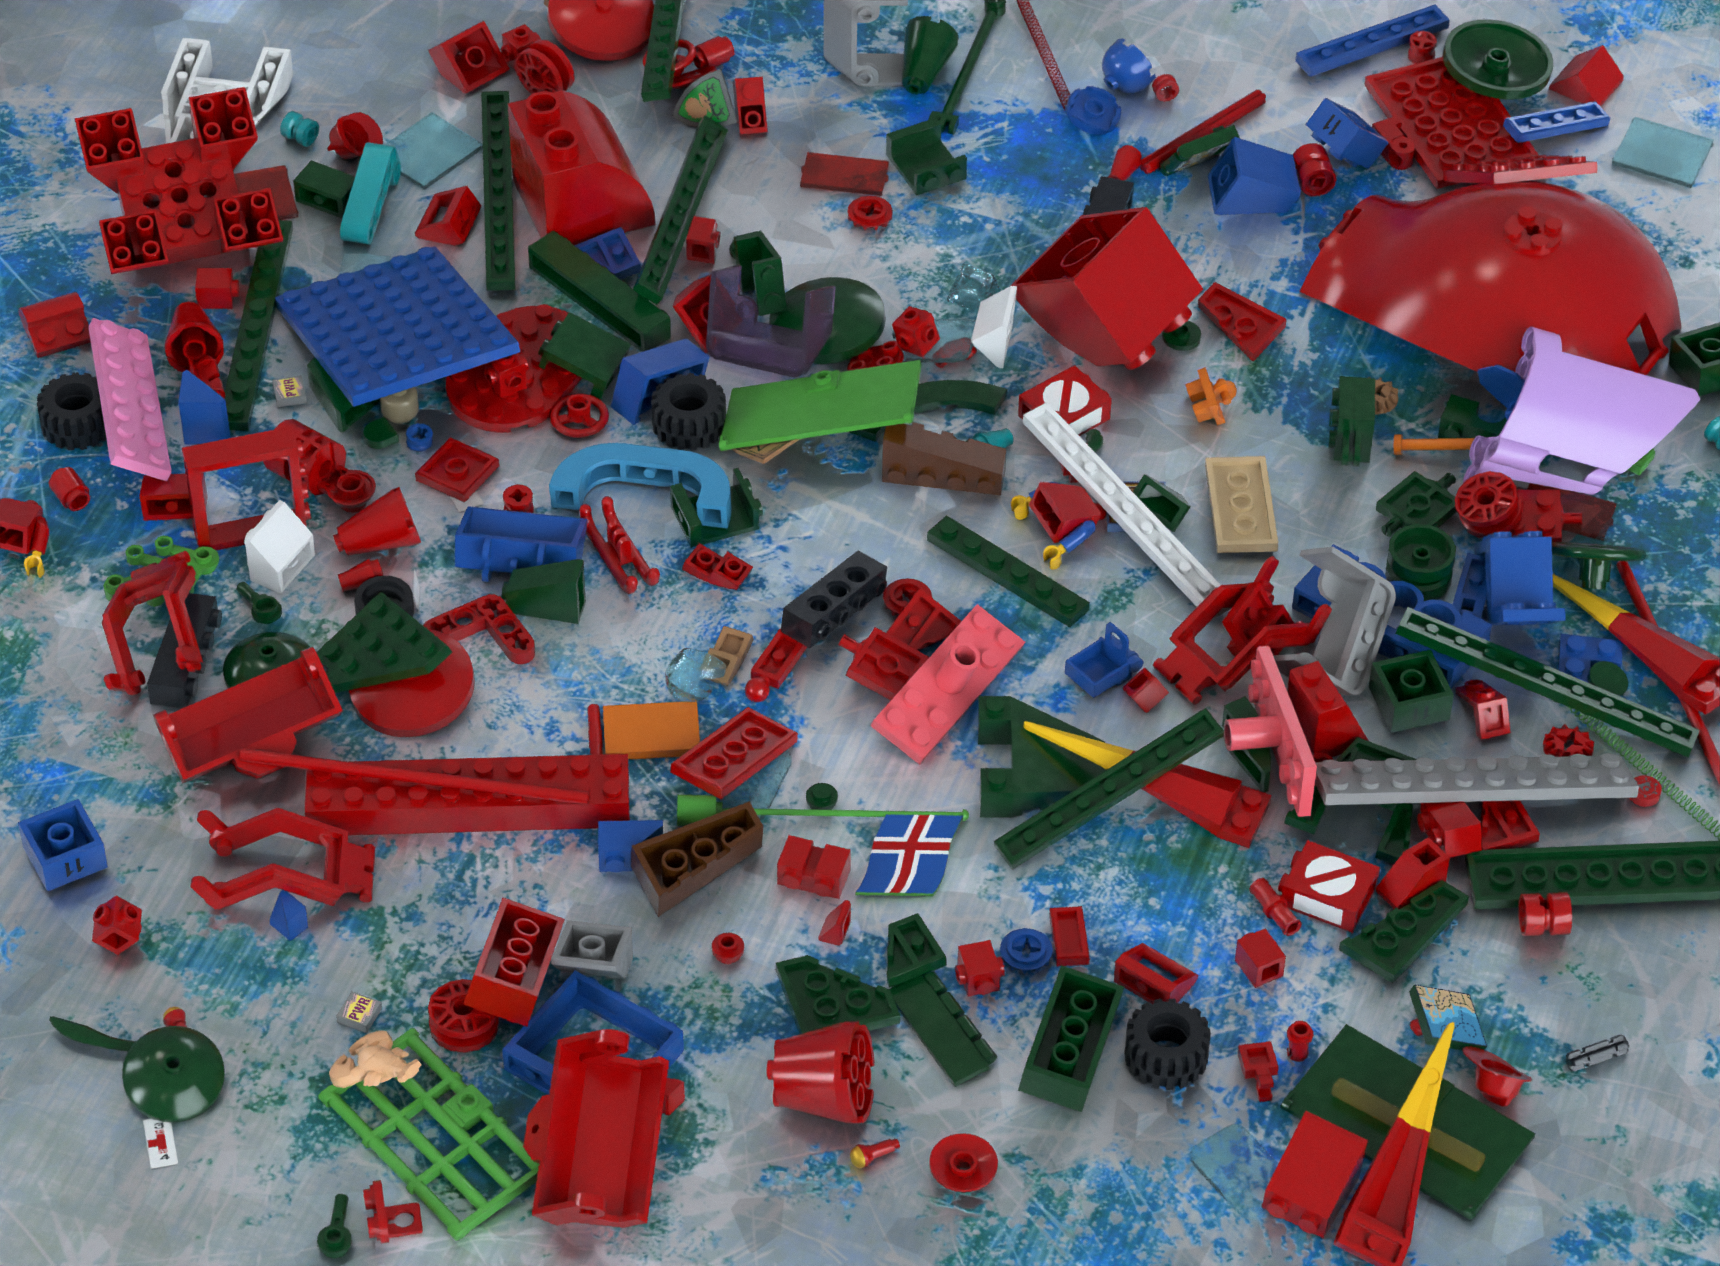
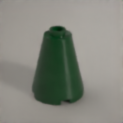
M919 16L911 19L905 29L902 85L909 93L915 95L928 91L958 46L959 36L956 30L943 20H940L939 23L931 21L932 17Z

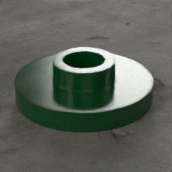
M1187 321L1172 332H1163L1162 339L1172 349L1179 351L1191 350L1200 343L1201 330L1195 323Z
M1597 662L1588 672V683L1621 697L1628 689L1626 674L1620 667L1611 662Z

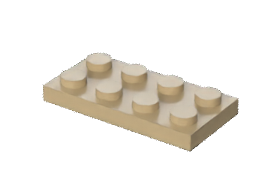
M1266 457L1206 458L1205 470L1217 553L1278 551V536Z

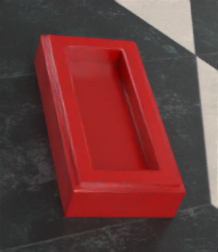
M1082 906L1050 908L1049 917L1056 967L1061 965H1089L1090 956Z

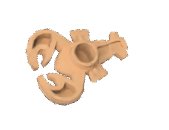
M379 1030L361 1037L349 1048L352 1056L358 1055V1066H355L354 1060L351 1057L347 1058L343 1054L330 1068L329 1076L333 1085L338 1088H346L364 1080V1086H377L379 1083L396 1077L399 1083H403L407 1079L413 1078L419 1072V1068L422 1065L417 1059L406 1063L403 1058L409 1054L398 1047L392 1049V1037L387 1031Z

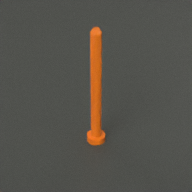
M1394 434V455H1402L1403 451L1470 450L1475 438L1403 439L1402 434Z

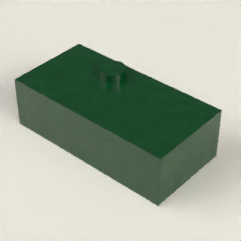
M1720 322L1671 336L1668 365L1689 388L1695 389L1699 396L1720 391Z
M1061 965L1025 1064L1018 1091L1082 1112L1110 1033L1124 986Z

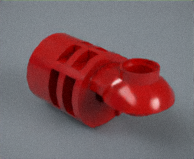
M295 419L284 420L275 428L280 429L291 426L295 441L301 440L304 456H299V460L303 459L306 470V477L301 478V481H306L308 492L314 495L327 494L335 504L349 513L359 512L364 509L366 503L375 493L376 483L374 478L366 472L345 468L346 451L343 445ZM287 456L263 461L268 470L290 481Z

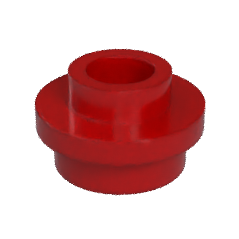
M722 933L713 939L711 945L712 953L721 963H735L744 953V941L737 934Z

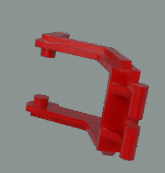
M187 551L162 559L158 564L155 562L130 573L132 579L118 586L102 615V626L117 674L110 673L104 676L105 685L109 690L127 692L132 696L141 692L140 686L145 684V676L141 670H135L123 627L136 605L161 595L164 596L179 647L176 648V662L179 668L182 670L186 668L190 672H196L201 669L203 660L185 604V599L196 581L194 568L187 564L191 560Z
M1274 556L1269 557L1264 562L1254 582L1261 583L1271 602L1274 601V595H1272L1274 586L1269 581L1279 564V561ZM1249 583L1220 585L1172 632L1169 640L1176 648L1165 660L1162 658L1156 659L1153 667L1171 684L1182 677L1176 683L1175 688L1193 705H1196L1202 700L1200 692L1206 687L1217 684L1224 692L1231 689L1251 669V661L1256 660L1257 647L1270 646L1271 649L1307 646L1310 643H1314L1332 608L1327 604L1321 605L1311 622L1308 623L1298 621L1294 624L1265 626L1227 666H1220L1195 643V636L1222 608H1232Z
M278 807L231 827H227L209 810L198 812L197 822L211 834L209 836V844L220 856H229L233 850L278 832L326 847L324 880L274 863L227 882L212 884L203 876L193 877L191 879V888L215 910L225 908L275 887L330 906H334L343 893L347 892L358 894L359 900L362 902H370L372 900L375 846L365 844L361 847L349 843V831Z

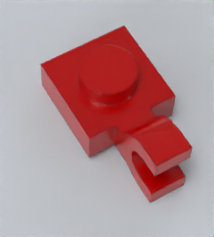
M1271 1041L1238 1045L1237 1054L1244 1079L1255 1078L1259 1102L1272 1101L1271 1088L1274 1087L1272 1076L1278 1075V1063Z

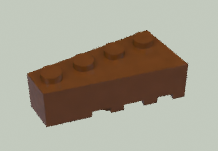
M913 422L912 425L903 423L886 426L883 437L882 482L1001 495L1006 470L1007 449L970 438L965 442L953 436V433L943 430L941 434L924 430L925 425Z
M749 801L633 845L631 849V868L657 916H661L760 849L763 839V824Z

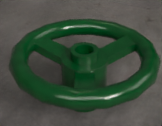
M1552 542V555L1577 558L1580 562L1579 580H1582L1581 588L1605 590L1606 582H1610L1612 561L1636 562L1643 561L1646 557L1644 550L1633 547Z

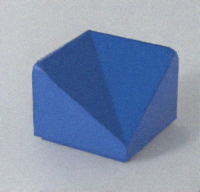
M282 890L271 914L270 925L289 941L293 940L308 928L306 906L289 892Z

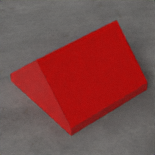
M1604 45L1576 55L1549 85V90L1582 104L1596 101L1601 106L1623 81L1624 75Z

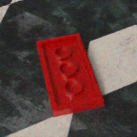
M747 707L671 763L670 773L719 799H723L797 742L798 733Z

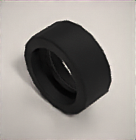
M393 576L370 578L362 583L355 592L354 604L356 615L380 592L387 597L398 599L402 602L400 607L412 617L414 615L413 593L410 586L400 578Z

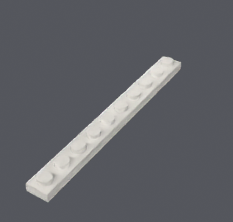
M1047 402L1023 415L1022 423L1196 607L1216 587L1220 586V583ZM1222 608L1214 618L1222 615L1223 613L1229 611L1232 608Z

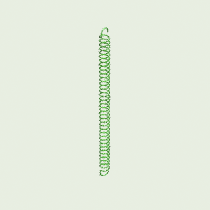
M1570 708L1571 713H1575L1579 720H1583L1587 727H1591V730L1595 731L1596 735L1604 738V742H1608L1610 746L1612 745V748L1616 749L1617 753L1624 756L1625 760H1629V763H1633V767H1637V770L1641 771L1642 774L1647 775L1654 768V765H1651L1646 773H1643L1642 771L1648 767L1650 762H1646L1641 770L1638 769L1645 761V758H1642L1637 766L1634 765L1640 759L1641 754L1637 755L1633 762H1630V759L1637 754V750L1633 751L1629 759H1627L1626 755L1632 751L1633 747H1630L1625 755H1622L1621 752L1626 750L1629 744L1626 743L1621 751H1617V748L1621 747L1624 743V740H1621L1616 748L1613 747L1620 740V736L1616 737L1612 744H1609V741L1616 736V732L1612 733L1608 741H1606L1605 737L1612 732V729H1609L1604 737H1601V734L1607 730L1608 726H1604L1599 734L1596 731L1603 726L1604 722H1600L1596 729L1593 730L1592 727L1599 722L1598 719L1594 720V717H1590L1587 723H1585L1584 720L1589 716L1586 717L1585 715L1583 719H1580L1583 713L1581 714L1580 712L1579 716H1577L1576 712L1578 711L1572 712V708ZM1594 720V722L1592 723V725L1589 726L1588 723H1590L1591 721ZM1655 769L1650 776L1653 777L1658 772V769ZM1662 772L1658 773L1655 777L1656 780L1662 776ZM1666 776L1661 778L1660 784L1666 780ZM1667 780L1662 788L1663 793L1671 796V799L1675 800L1676 804L1684 807V811H1688L1689 815H1692L1694 819L1696 818L1697 822H1701V825L1705 826L1706 830L1714 833V837H1718V840H1720V833L1718 836L1715 835V832L1720 829V824L1714 832H1711V829L1718 823V820H1715L1710 828H1707L1706 825L1713 820V817H1710L1706 824L1703 825L1702 821L1709 816V813H1706L1701 821H1698V818L1705 812V809H1702L1697 817H1694L1693 815L1701 806H1697L1693 813H1689V810L1694 808L1696 802H1693L1689 809L1686 810L1685 807L1690 804L1692 798H1689L1684 806H1681V803L1686 800L1688 795H1684L1680 802H1676L1682 796L1683 791H1680L1676 798L1673 799L1672 796L1678 792L1679 787H1676L1672 794L1668 795V792L1674 788L1675 783L1671 784L1665 792L1664 788L1671 782V780Z

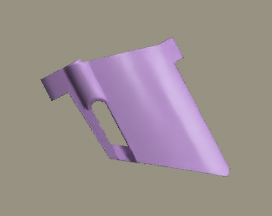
M1529 327L1525 331L1521 343L1524 356L1518 361L1515 370L1525 380L1521 393L1499 436L1483 437L1478 435L1473 440L1469 452L1472 465L1466 470L1463 483L1476 474L1491 471L1500 472L1512 480L1595 495L1603 489V486L1611 478L1624 473L1656 446L1700 401V397L1695 389L1562 352L1559 334ZM1547 455H1553L1593 466L1596 469L1579 482L1539 470V466Z

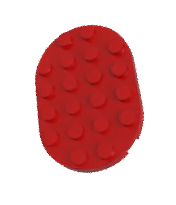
M542 304L539 306L519 307L499 313L496 317L518 341L520 348L518 354H523L528 362L529 370L526 371L527 388L500 398L484 376L486 364L449 375L446 378V395L454 414L472 427L499 433L511 432V428L524 425L531 428L548 419L554 405L561 398L568 396L582 379L549 361L545 369L539 367L542 356L538 355L541 345L545 339H552L551 332L558 320L563 322L569 312Z

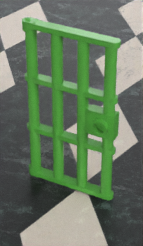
M411 1028L393 1041L392 1049L398 1047L404 1050L409 1046L442 1079L441 1082L428 1091L414 1078L400 1083L416 1099L401 1111L376 1086H364V1080L354 1084L388 1118L387 1121L374 1130L339 1096L352 1086L338 1088L332 1084L324 1089L318 1098L326 1107H332L362 1138L361 1143L366 1148H371L407 1185L406 1190L410 1194H416L448 1227L447 1232L452 1238L458 1241L537 1182L539 1163L532 1161L523 1148L524 1142L507 1126V1121L502 1116L498 1117L494 1113L493 1104L472 1083L467 1086L462 1081L463 1077L457 1071L453 1072L419 1038V1032L415 1028ZM452 1089L456 1095L441 1106L436 1100ZM425 1109L460 1146L444 1156L409 1119ZM483 1121L487 1126L472 1137L466 1132V1130L468 1131L477 1123ZM397 1128L433 1164L419 1176L382 1140ZM494 1135H497L531 1171L515 1181L481 1145ZM468 1154L504 1189V1191L490 1201L453 1166ZM441 1174L477 1209V1211L462 1222L426 1186Z

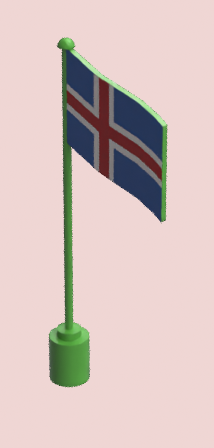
M677 794V827H683L730 808H722V802L716 801V797L713 795ZM754 809L757 815L885 817L873 842L866 875L855 895L934 896L945 874L952 840L961 821L964 822L969 818V812L966 809H963L962 812Z

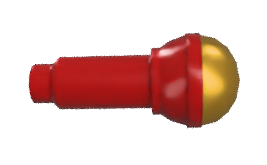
M170 1007L163 1014V1023L165 1026L187 1027L186 1014L179 1007Z
M895 1138L892 1140L887 1139L871 1146L858 1144L850 1151V1160L854 1166L865 1168L875 1158L892 1153L895 1149L900 1148L899 1141Z

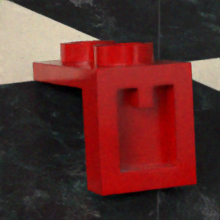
M1478 679L1466 681L1464 686L1455 688L1456 695L1474 708L1476 735L1478 738L1483 740L1511 733L1507 697Z

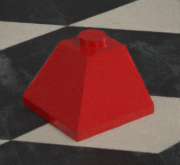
M485 21L428 50L440 74L464 94L510 70Z
M713 274L693 281L675 297L672 306L706 354L745 322Z

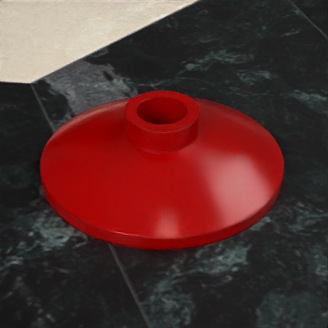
M715 66L700 68L674 77L672 89H686L696 79L716 71L717 68Z
M960 1133L947 1136L934 1146L930 1154L929 1166L935 1180L945 1188L957 1192H971L985 1187L993 1180L998 1168V1158L994 1148L983 1138L972 1134Z

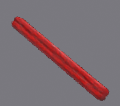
M1256 89L1141 159V171L1143 170L1146 174L1152 173L1160 168V165L1171 155L1177 152L1179 146L1214 133L1213 129L1223 125L1226 128L1262 106L1266 102L1265 93H1262L1260 89Z

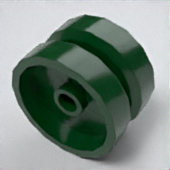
M1413 524L1399 529L1389 541L1385 570L1386 580L1389 582L1405 581L1413 584L1423 594L1424 601L1436 600L1443 596L1451 586L1456 546L1452 538L1442 529L1432 525Z

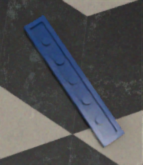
M1434 4L1297 52L1295 61L1311 77L1410 42V36L1415 32L1427 31L1434 34L1448 29L1450 19Z

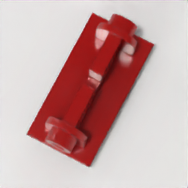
M205 356L201 361L195 363L191 357H188L191 369L189 371L225 398L222 380L219 378L220 373L217 361L211 356Z

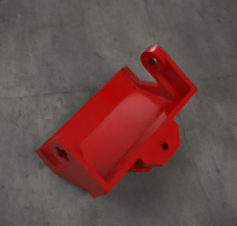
M313 647L300 651L301 657L173 713L168 714L166 710L153 714L155 724L182 784L230 763L233 764L236 772L254 779L267 776L285 767L240 761V751L242 748L292 754L297 743L295 735L342 714L341 705Z
M601 1029L557 1040L550 1093L542 1096L528 1114L523 1145L532 1161L539 1163L532 1216L556 1226L568 1223H582L625 1228L647 1223L669 1060L659 1056L645 1060L616 1056L628 1051L630 1036L625 1032L614 1029Z

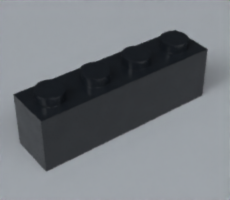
M1101 176L1098 186L1092 187L1089 200L1091 204L1085 205L1083 215L1131 209L1134 182Z
M189 593L185 599L186 608L203 660L201 669L196 672H190L186 668L182 670L176 662V648L179 647L170 618L147 682L150 704L184 708L188 706L191 697L196 696L199 673L203 674L205 671L206 653L212 650L214 630L220 627L222 621V611L217 607L216 596Z

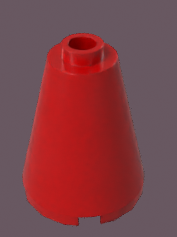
M188 301L181 303L175 309L164 349L169 364L177 371L184 372L185 370H191L188 357H191L197 363L203 357L211 356L219 364L224 353V343L219 331L202 307L195 302Z
M400 487L390 490L336 527L338 534L333 535L339 552L345 550L347 556L414 546L421 543L420 536Z

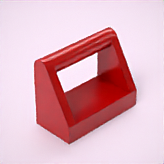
M467 185L436 193L433 195L415 231V236L419 239L453 246L463 244L482 206ZM440 207H447L448 209L442 221L433 223Z
M1144 943L1122 953L1115 961L1114 982L1124 986L1125 989L1151 1004H1154L1156 999L1169 1002V998L1176 999V1003H1178L1198 979V974ZM1144 958L1178 979L1172 982L1139 962Z

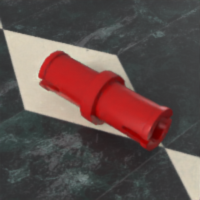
M1259 878L1251 884L1249 891L1263 906V913L1276 922L1284 935L1292 936L1298 932L1302 923L1288 908V901L1283 895H1278L1267 879Z

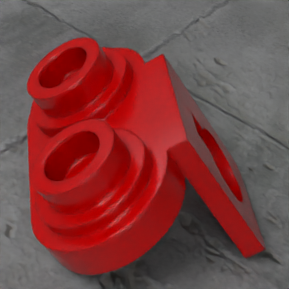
M381 1180L372 1181L373 1184L370 1185L369 1189H363L365 1209H373V1212H377L373 1213L374 1217L367 1218L369 1238H377V1241L384 1244L390 1243L389 1238L421 1234L423 1232L419 1203L385 1207ZM401 1213L411 1214L414 1218L412 1224L407 1227L388 1223V1220H394Z

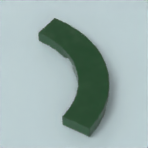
M940 380L919 383L914 414L939 409L941 405H958L957 408L973 409L995 415L1007 397V389L992 384L967 380ZM886 426L849 431V433L876 442L885 432Z

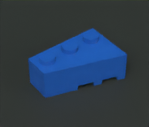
M685 338L622 358L610 407L631 424L635 425L641 421L640 415L652 409L653 391H656V386L659 383L664 384L666 378H675L677 374H682V376L687 375V373H694L695 376L705 375L710 356Z

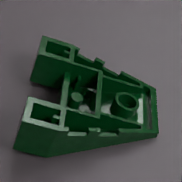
M979 696L978 745H1010L1011 768L980 769V818H1013L1021 816L1024 810L1036 807L1044 810L1052 803L1057 802L1106 771L1103 767L1025 730L1023 727L1024 721L1104 743L1105 741L1011 696Z

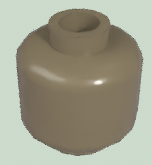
M416 387L380 398L381 412L388 421L403 424L417 415L419 400Z

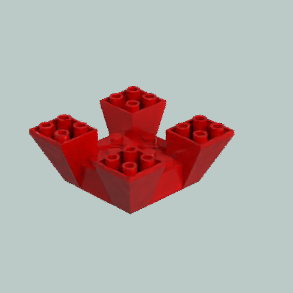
M245 87L189 97L194 138L141 148L132 108L75 118L87 172L117 193L123 216L99 220L111 275L283 242L271 188L239 194L233 169L258 140ZM171 175H177L178 177L172 178V177H169V176H171ZM205 195H212V197H209V198L204 197V196H205ZM177 200H183V201H185V202L177 203V202H175V201H177ZM150 205L157 206L155 208H147ZM184 225L191 226L190 228H182Z

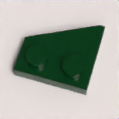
M918 913L888 924V965L886 977L889 988L947 965L946 955Z

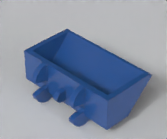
M468 506L455 534V567L483 570L482 581L490 582L493 571L512 573L515 569L575 559L582 560L588 519Z

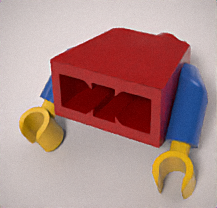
M1040 482L1037 489L1029 493V497L1026 498L1018 495L1011 500V509L1014 511L1016 519H1025L1029 515L1028 507L1030 506L1052 541L1060 543L1058 547L1055 545L1047 546L1043 552L1044 562L1054 557L1049 562L1050 569L1052 570L1061 566L1062 554L1065 552L1070 553L1093 535L1098 521L1104 520L1106 517V510L1098 502H1093L1083 487L1076 485Z

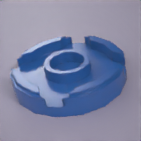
M1086 86L1085 89L1079 90L1080 88L1074 90L1069 96L1066 105L1068 119L1074 126L1094 135L1113 131L1119 123L1122 111L1120 105L1118 107L1116 103L1117 99L1108 91L1095 86Z

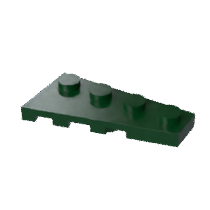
M1441 880L1410 899L1408 905L1401 909L1395 908L1387 913L1386 918L1375 925L1371 923L1362 928L1359 935L1352 939L1348 937L1341 941L1339 951L1393 984L1468 905L1469 896Z

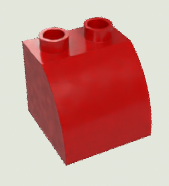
M563 90L553 93L547 91L536 92L527 99L508 103L512 178L541 238L554 230L563 238H567L575 246L619 227H622L624 233L656 225L652 202L612 124L597 106L583 97Z
M1147 207L1081 215L1010 285L1017 287L1016 300L1025 311L1063 346L1096 366L1124 364L1127 370L1136 369L1152 358L1156 349L1151 342L1162 331L1164 333L1172 332L1189 320L1192 312L1188 305L1203 290Z

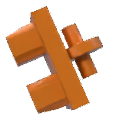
M1206 367L1197 370L1200 379L1187 383L1185 386L1192 403L1206 398L1203 401L1192 404L1198 422L1214 418L1217 426L1226 423L1219 403L1229 405L1232 402L1231 400L1237 394L1235 384L1220 378L1213 386Z

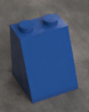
M1233 137L1207 176L1214 214L1287 213L1301 195L1293 155L1237 137Z

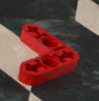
M488 594L431 618L423 625L427 629L445 633L457 641L486 629L511 662L526 664L535 657V642L532 636L506 602L495 594ZM495 610L497 612V617H495L493 611ZM460 618H469L472 620L471 623L467 625H460L456 623V621ZM505 625L514 628L511 632L503 633L498 630L500 627ZM516 641H517L518 646H519L520 648H516V646H515V642H516Z

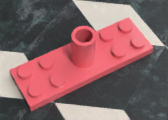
M977 604L877 715L870 726L920 765L1022 649L1025 641Z
M1270 646L1257 647L1256 660L1251 661L1253 684L1248 686L1249 701L1255 704L1258 717L1226 719L1224 722L1225 745L1228 751L1271 747L1279 766L1280 782L1286 784L1288 803L1294 805L1298 817L1311 816L1317 766Z

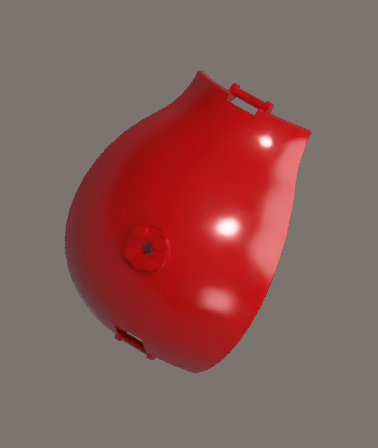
M1538 181L1500 184L1480 183L1419 201H1401L1381 195H1371L1359 202L1353 210H1347L1343 214V219L1327 238H1322L1318 244L1321 251L1299 291L1476 372L1478 369L1494 365H1500L1515 372L1518 361L1524 356L1521 348L1524 333L1529 327H1535L1559 334L1562 352L1647 376L1659 359L1665 358L1669 352L1667 346L1664 345L1663 338L1674 330H1681L1678 300L1671 277L1660 255L1643 232L1625 215L1593 196L1567 187ZM1639 323L1649 351L1648 356L1640 366L1627 341Z

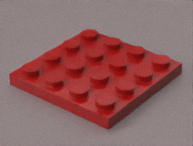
M1532 155L1529 158H1505L1504 161L1485 160L1478 161L1476 164H1453V169L1443 170L1444 182L1500 184L1598 173L1597 162L1586 161V156Z

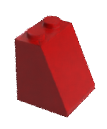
M1319 661L1290 670L1287 692L1312 754L1325 753L1335 757L1341 755L1357 737L1369 741Z
M1305 1111L1266 1187L1262 1209L1268 1211L1276 1218H1283L1299 1226L1307 1233L1324 1238L1359 1179L1368 1140Z

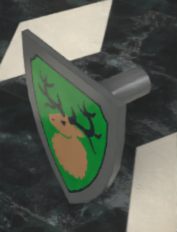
M722 69L696 79L687 87L677 101L672 116L682 123L697 128L704 115L723 127L737 123Z

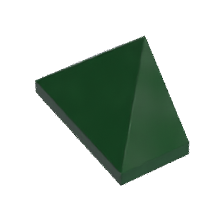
M1146 474L1143 475L1133 491L1162 524L1172 532L1176 531L1191 507L1181 494Z

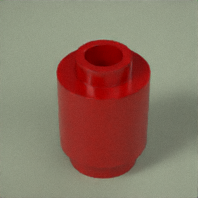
M726 36L714 37L695 46L696 57L693 62L697 68L720 66L734 56L733 44Z
M65 467L53 472L49 480V487L61 504L71 511H79L86 507L90 501L89 489L76 471L71 467Z

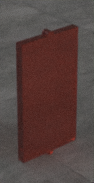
M808 152L805 165L801 166L802 177L800 187L882 196L885 182H888L889 179L887 175L889 161Z
M1529 483L1527 490H1560V501L1564 512H1582V525L1564 524L1563 530L1604 541L1609 526H1613L1614 520L1612 517L1617 503L1574 491Z

